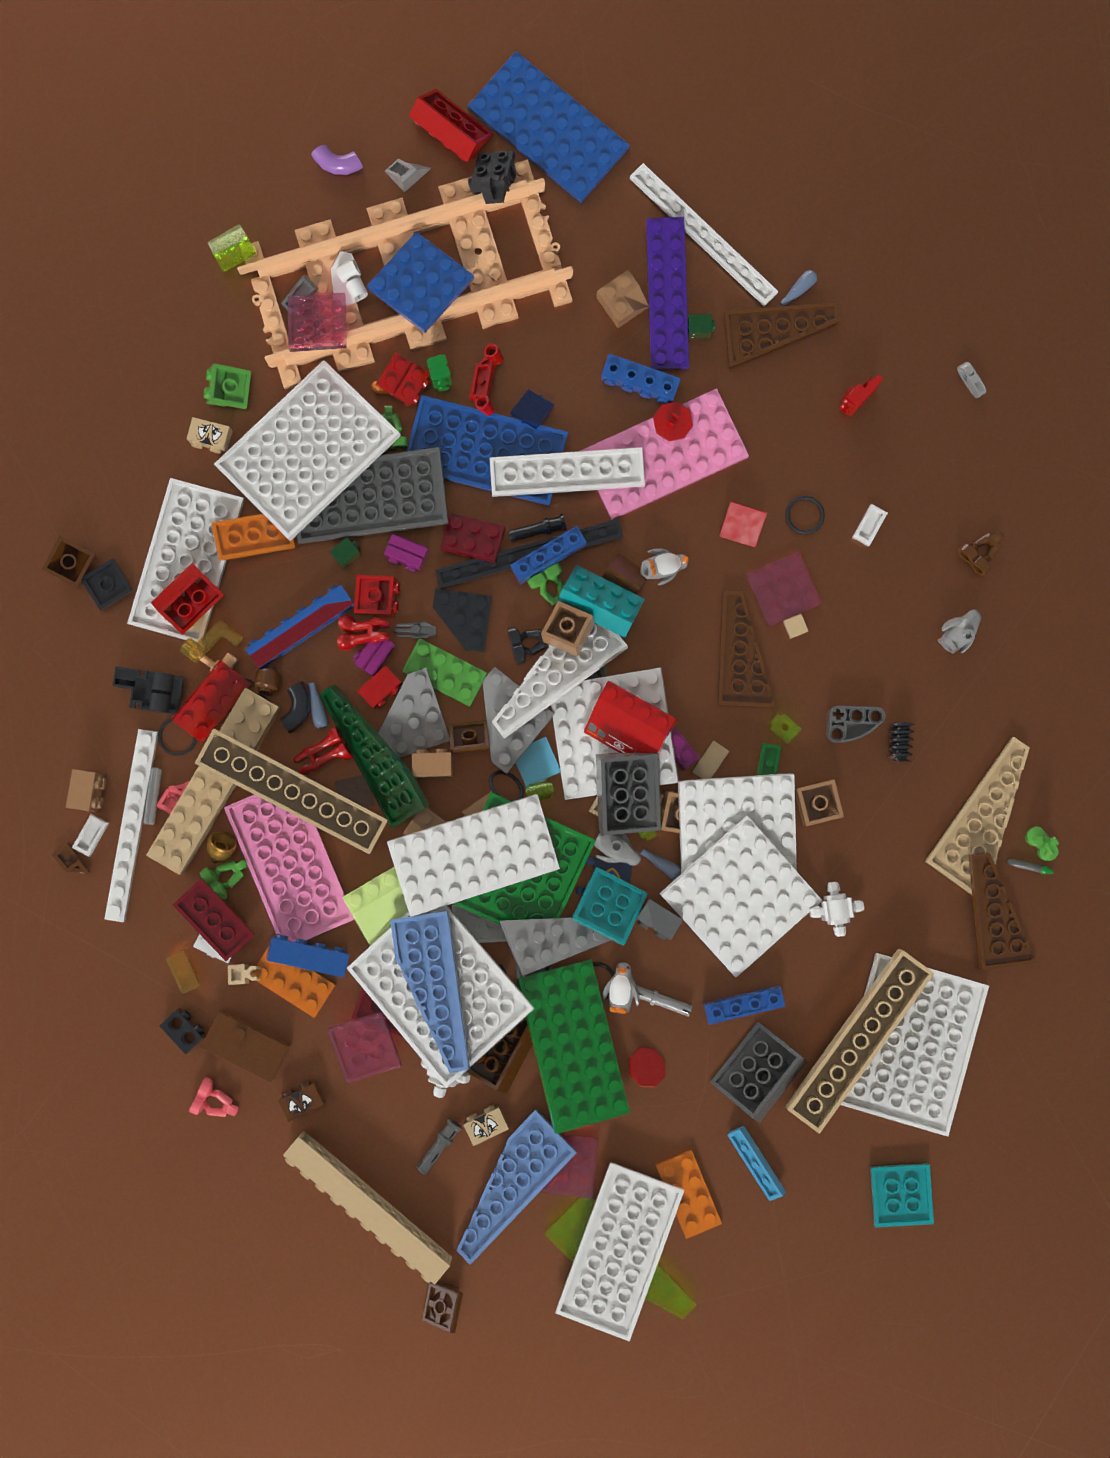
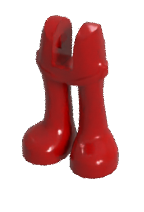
M342 615L339 618V627L347 634H340L338 636V647L342 651H347L362 643L371 642L376 644L388 640L390 635L385 632H379V629L390 628L391 623L378 617L369 621L358 622L352 616ZM368 630V634L352 635L355 632Z
M336 726L329 730L328 736L309 748H304L301 753L293 758L295 764L307 758H310L312 762L299 769L301 775L316 772L321 766L336 758L349 760L353 757L344 742L322 756L316 757V754L344 741Z

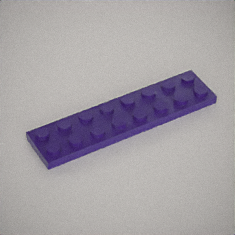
M684 217L646 218L651 368L655 370L689 369Z

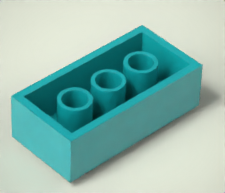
M578 565L575 566L558 598V601L593 615L594 623L624 638L645 600Z

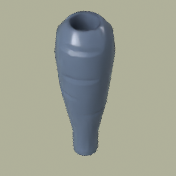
M813 270L805 271L786 297L780 302V305L787 306L812 287L817 281V274Z
M315 682L309 683L313 724L317 729L325 728L328 725V718Z
M645 847L640 854L645 856L669 878L675 880L681 875V867L649 851Z

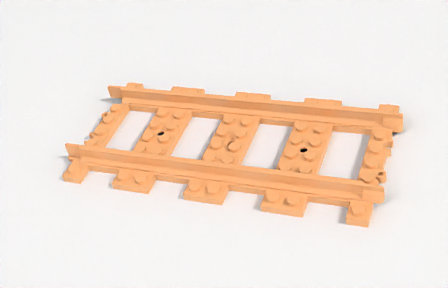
M528 159L514 163L516 168L515 183H511L510 191L506 192L504 203L485 204L482 193L474 195L468 185V179H471V176L438 186L443 204L408 215L403 198L366 208L372 226L336 236L331 219L296 229L295 233L300 248L264 258L259 241L241 246L246 265L240 266L237 269L240 275L257 270L260 276L251 279L255 293L259 294L254 295L252 301L254 305L260 306V312L265 325L263 328L264 333H272V337L266 339V342L271 345L273 354L265 356V360L269 367H278L284 389L295 387L302 381L298 366L330 356H334L339 373L371 364L375 361L370 344L402 334H406L411 351L446 341L447 338L442 322L471 313H478L482 329L518 319L514 300L549 290L554 307L571 303L572 297L566 280L573 277V267L570 266L563 269L561 267L559 256L556 255L560 252V245L557 242L552 243L553 237L548 225L549 215L542 216L540 214L542 210L546 209V205L541 203L539 193L545 190L544 178L534 180ZM521 203L542 270L507 281L486 213ZM449 224L462 265L474 275V280L469 284L471 292L459 295L426 333L422 332L400 314L363 325L357 303L336 310L334 308V298L331 297L333 292L331 268L340 251L353 254L378 246L385 266L415 232L422 233ZM480 248L482 253L480 255L475 254V249ZM306 268L309 279L319 288L314 295L327 336L291 347L271 278Z

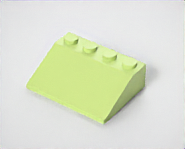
M395 866L342 897L370 946L391 928L390 920L402 918L408 912Z

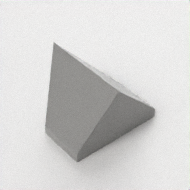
M398 158L385 172L406 192L431 167L406 163Z

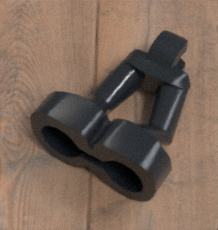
M516 627L507 629L517 665L525 663L526 653L535 655L547 648V643L543 642L541 635L543 629L525 630L521 634ZM526 638L539 639V642L532 648L522 645V640Z

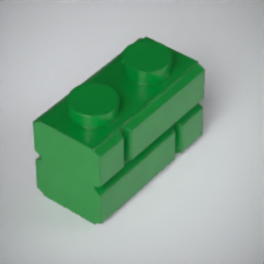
M442 354L428 358L427 364L434 389L440 392L448 390L452 385L446 356Z

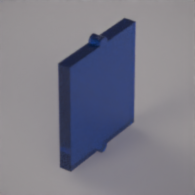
M528 389L510 414L521 420L522 423H526L537 430L553 409L554 404L544 399L542 395L539 396Z

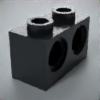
M179 1008L160 1027L186 1055L206 1035L204 1034L205 1030L203 1027L191 1020V1014L187 1010ZM175 1018L181 1019L182 1026L180 1028L174 1025ZM188 1032H192L195 1035L194 1042H190L187 1039Z

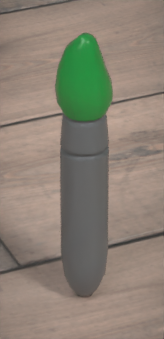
M1017 859L1007 860V863L1013 867L1040 872L1041 874L1054 873L1048 866H1040Z

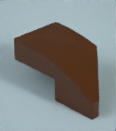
M69 842L52 854L66 872L83 874L90 872Z

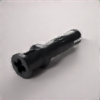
M562 513L558 517L544 518L543 522L508 530L512 542L543 533L550 535L553 531L561 529L565 531L567 528Z

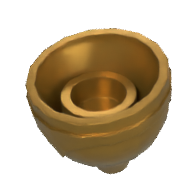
M213 832L208 837L207 852L211 857L212 863L217 864L219 861L226 860L235 852L237 842L231 835L224 832Z

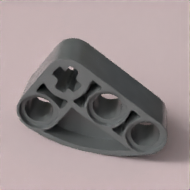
M835 706L827 712L826 737L831 743H845L862 738L875 730L885 720V712L879 707ZM836 710L838 714H841L838 720H836V716H833ZM853 711L859 712L860 719L858 721L852 718ZM873 711L879 714L877 722L871 719ZM833 729L840 731L841 736L839 739L833 738Z

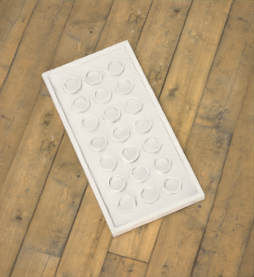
M170 478L127 624L203 644L213 606L182 635L154 608L151 602L191 563L203 572L219 589L227 560H218L211 522L239 518L244 498Z
M537 794L387 841L410 917L560 869Z
M610 1162L555 1313L630 1341L684 1189Z

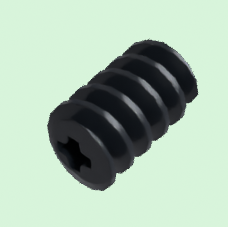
M896 722L890 725V728L895 731L890 732L889 735L895 738L889 740V743L894 746L888 748L893 754L888 755L887 758L896 762H912L907 757L913 756V754L908 752L907 749L913 748L908 742L913 741L914 738L908 735L914 733V730L909 729V726L915 725L914 723Z

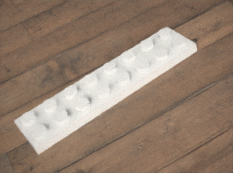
M642 447L490 457L492 497L645 487Z

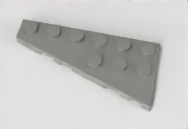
M572 918L499 921L521 976L611 940L572 920Z

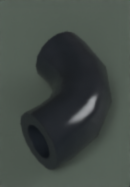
M304 681L293 685L287 690L292 700L291 708L280 720L289 734L296 731L305 722L310 712L311 698Z

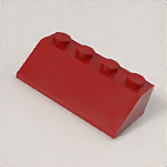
M437 89L417 97L409 114V117L417 125L426 129L432 137L440 140L446 148L451 149L461 160L466 162L474 159L494 135Z

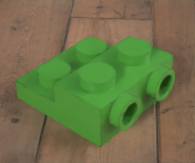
M213 363L211 369L208 368L206 372V380H209V386L205 387L203 395L207 399L206 404L246 409L251 371Z

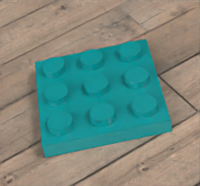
M596 867L573 914L572 920L621 945H625L648 893Z
M929 1163L870 1167L875 1227L934 1224Z

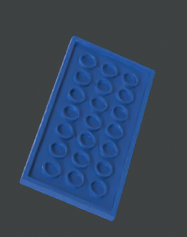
M517 51L514 52L468 105L469 111L580 203L586 199L630 148L626 141Z
M421 395L406 452L440 447L444 480L492 491L490 457L563 453L568 432L495 413L486 416L475 408ZM553 493L511 496L550 506Z

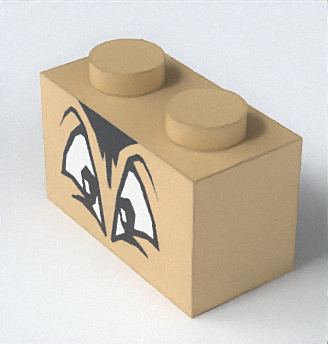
M192 417L187 440L194 448L202 449L206 447L210 448L211 452L221 454V451L227 452L233 431L229 426Z
M492 1104L484 1108L483 1113L479 1115L474 1113L466 1117L467 1121L463 1125L473 1146L509 1129L508 1122L500 1105L495 1107Z

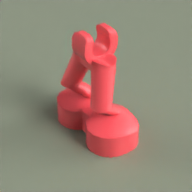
M205 1077L189 1112L198 1115L204 1108L207 1115L225 1117L226 1114L235 1116L239 1107L232 1104V1098L220 1090H214L213 1079ZM207 1097H216L224 1104L223 1107L211 1108L207 1103Z

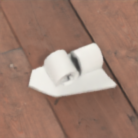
M341 251L331 268L334 308L336 310L352 305L368 295L360 278L361 272L353 254Z

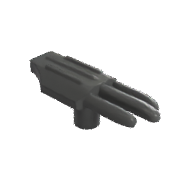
M428 622L400 623L396 627H411V629H393V632H411V634H396L398 637L427 639L431 636H436V626H432Z

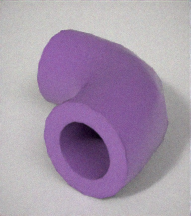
M324 144L317 147L311 153L313 159L323 170L334 175H348L363 168L354 151L343 156L336 155Z

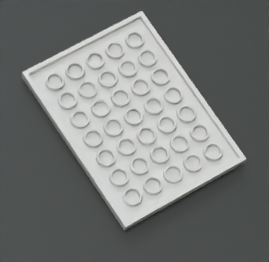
M323 360L217 460L214 465L291 541L401 435Z
M446 905L418 915L449 911L471 1067L535 1008ZM409 911L402 918L410 917ZM390 928L350 964L347 969L445 1088H448L467 1070L449 1073L436 1041L430 1033L427 1022L424 1021L415 1002L408 982H406L404 974L397 964L392 929Z
M879 953L875 954L865 994L892 957ZM928 968L934 975L841 1105L949 1136L989 986Z

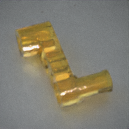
M221 619L198 642L192 638L187 639L180 648V652L197 663L220 638L224 637L235 647H238L244 637L233 631L231 626Z

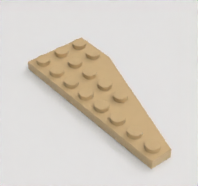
M1012 737L925 860L927 864L971 895L969 854L988 852L991 854L994 864H996L997 854L1003 841L1004 830L1007 827L1015 800L1014 796L1020 783L1021 772L1024 769L1030 749L1015 737Z

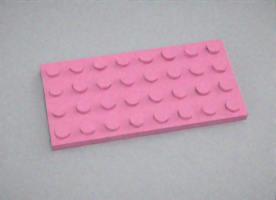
M717 388L682 404L690 410L693 427L685 439L668 442L656 434L654 421L651 418L581 450L596 451L642 447L645 487L597 490L611 520L749 457Z
M256 795L249 796L224 807L276 934L289 936L288 940L296 941V938L308 940L354 920L342 899L345 893L316 826Z

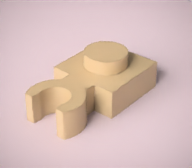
M249 964L228 965V985L249 984V980H260L261 977L254 976V971L261 969L260 966L249 967Z

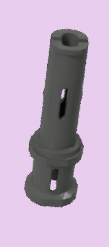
M449 1118L445 1128L437 1134L436 1142L417 1166L421 1173L427 1175L446 1146L451 1145L455 1135L463 1129L455 1120Z

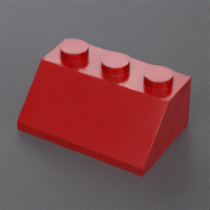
M191 563L151 604L183 635L224 594L203 572Z

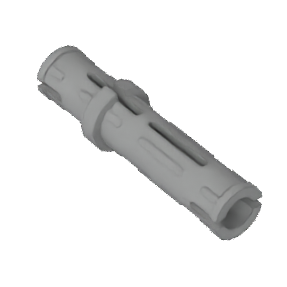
M637 985L639 999L649 1002L650 1005L656 1004L689 1017L692 1005L659 994L657 990L651 991Z

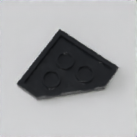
M435 588L433 609L466 651L485 653L492 596Z

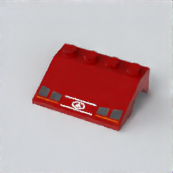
M608 681L596 702L584 733L618 753H657L659 756L665 740L679 719L619 685Z

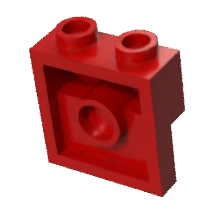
M396 352L380 376L376 386L404 405L410 406L412 403L416 404L419 400L420 394L418 392L421 387L425 388L429 383L428 375L430 373Z
M877 374L874 379L870 377L863 386L860 383L856 387L851 386L843 396V402L839 409L844 414H849L852 417L878 388L883 378Z
M356 575L354 613L394 617L395 612L399 610L396 593H400V582H397V578L392 576Z

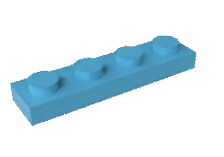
M745 1126L730 1131L727 1136L768 1200L771 1201L782 1197L786 1190Z

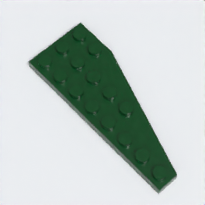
M334 684L319 694L385 818L388 820L391 829L430 806L410 769L339 688Z

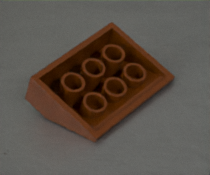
M526 1017L466 1072L494 1090L507 1093L533 1045Z

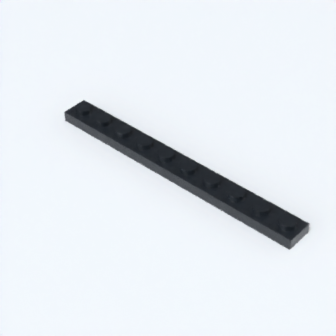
M619 519L579 529L587 542L586 546L582 549L624 537ZM560 535L501 551L498 553L496 563L472 559L437 569L435 572L440 589L511 570V564Z

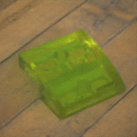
M240 224L207 242L223 272L256 254Z

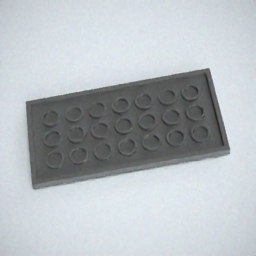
M440 447L380 455L297 534L298 543H312L449 524Z

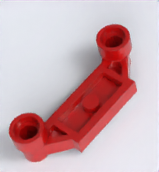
M496 344L487 345L484 349L485 357L480 363L475 364L469 396L472 401H475L476 408L486 416L492 415L495 410L490 400L495 366L501 364L504 360Z

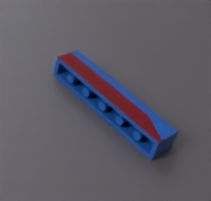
M341 585L331 587L327 591L328 594L323 597H316L312 600L310 606L307 608L304 606L295 612L297 615L291 619L287 617L282 620L279 627L266 631L263 638L251 641L248 644L249 647L245 650L257 668L261 669L264 666L270 665L354 608V603Z

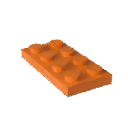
M264 514L211 522L219 561L295 548L294 539L289 541Z
M267 948L256 965L260 966L261 969L254 971L255 977H261L257 982L315 1018L336 984L316 971L267 961Z
M692 1150L656 1164L663 1182L684 1189L676 1215L686 1239L722 1224Z

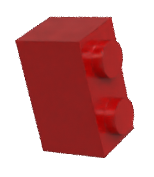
M385 665L357 692L373 709H380L387 703L386 699L390 695L394 696L400 691L402 683Z

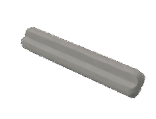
M151 768L143 821L145 824L153 825L155 823L156 805L158 803L162 769Z

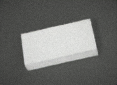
M870 504L852 538L870 546L888 512Z
M90 814L72 848L91 857L109 823L94 814Z

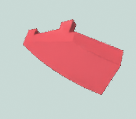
M189 781L184 784L169 786V789H166L156 806L171 814Z

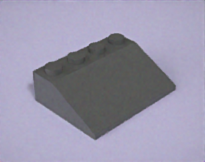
M596 754L599 831L603 835L661 830L658 754Z
M757 1022L710 1083L760 1123L808 1061L761 1023Z

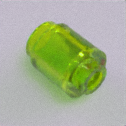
M547 779L525 787L527 797L537 794L539 801L552 798V793H555L552 782L548 783Z

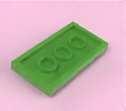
M420 638L402 673L408 675V673L427 668L433 689L471 707L483 680L488 674Z

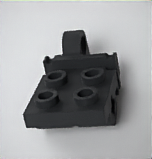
M514 150L478 154L472 178L468 179V185L474 195L481 194L482 192L485 204L504 203L506 192L510 191V181H514L516 178L514 164L516 156Z
M115 666L112 686L132 689L129 708L136 709L137 703L141 710L176 714L179 711L184 677L145 670L143 676L139 669Z

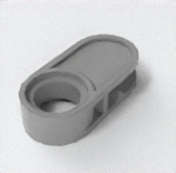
M965 362L958 366V373L975 398L986 393L985 385L969 362Z

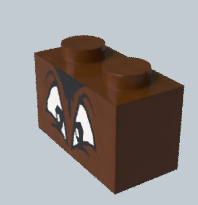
M309 1080L299 1085L300 1089L293 1092L290 1089L282 1093L283 1097L278 1101L288 1122L326 1103L316 1081L311 1083Z

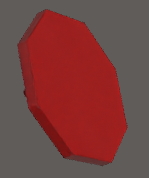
M679 402L662 404L653 416L656 434L668 442L685 439L693 427L690 410Z
M639 1047L629 1057V1073L639 1086L656 1087L665 1078V1060L655 1049Z

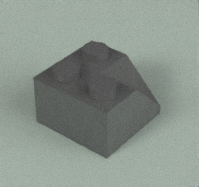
M647 898L637 916L639 920L637 924L645 929H648V927L656 930L654 934L664 941L666 938L670 940L673 938L683 919Z

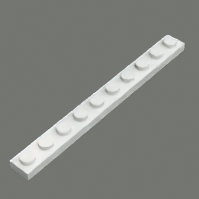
M644 163L630 176V180L669 217H684L685 232L764 307L778 294V291Z
M138 729L105 913L106 920L126 921L145 814L150 771L153 768L157 747L158 732Z

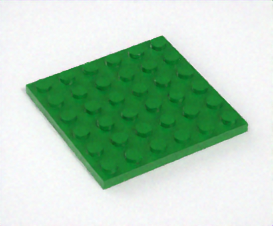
M490 792L482 811L512 801ZM544 816L560 869L452 904L501 925L499 921L560 918L596 840Z

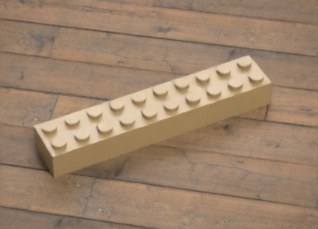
M245 688L220 732L257 751L282 708ZM199 766L146 856L175 873L184 875L237 785Z
M214 728L195 761V764L369 855L388 821Z
M897 949L787 1102L785 1108L820 1134L934 973L905 951Z
M303 1131L283 1154L286 1157L285 1161L290 1166H296L301 1170L300 1174L304 1178L313 1180L316 1183L315 1187L319 1191L327 1192L331 1196L330 1199L338 1206L341 1204L351 1218L356 1217L361 1221L360 1225L365 1230H371L376 1234L375 1237L380 1243L389 1245L394 1255L397 1257L402 1256L406 1260L407 1266L412 1270L417 1269L426 1282H432L435 1285L450 1267L452 1260L450 1254L308 1133Z

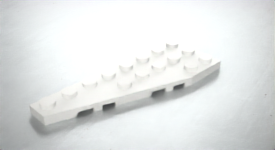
M595 623L578 657L549 645L544 655L540 656L526 675L521 686L515 690L510 701L503 706L492 721L493 725L505 739L628 648L627 644L618 634Z

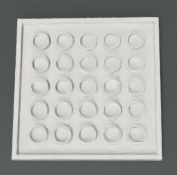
M662 668L584 680L551 704V709L554 713L553 723L565 800L597 795L596 754L618 753L584 733V729L606 683L611 681L668 713ZM671 732L658 756L659 786L678 783L679 781Z
M793 773L678 781L681 874L746 815L797 871L795 785Z
M747 815L660 893L735 977L739 976L810 912V908L817 906L822 901Z

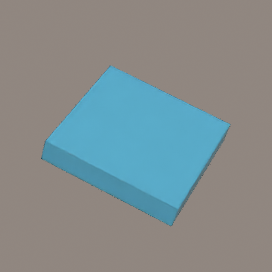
M546 737L532 742L516 762L526 787L561 772Z

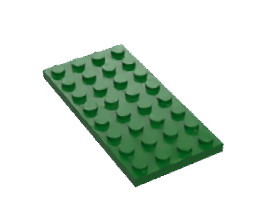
M592 959L517 978L519 990L535 1008L526 1016L554 1133L559 1134L630 1113Z

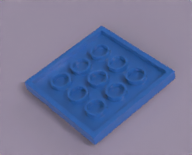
M415 232L372 279L367 288L418 329L426 333L474 280V275L418 232Z

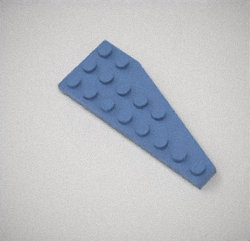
M449 911L390 920L395 959L404 974L406 982H408L424 1021L427 1022L430 1033L436 1041L449 1073L470 1070Z
M537 1109L508 1138L503 1153L499 1157L496 1168L486 1185L477 1209L474 1211L470 1224L456 1250L469 1265L480 1256L578 1152L560 1133H554L553 1125Z

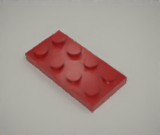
M220 660L174 715L172 721L203 743L211 734L213 728L217 727L236 704L245 688L248 689L251 683Z

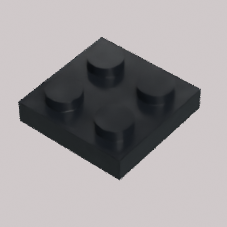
M113 558L84 575L81 580L100 611L105 610L134 592Z

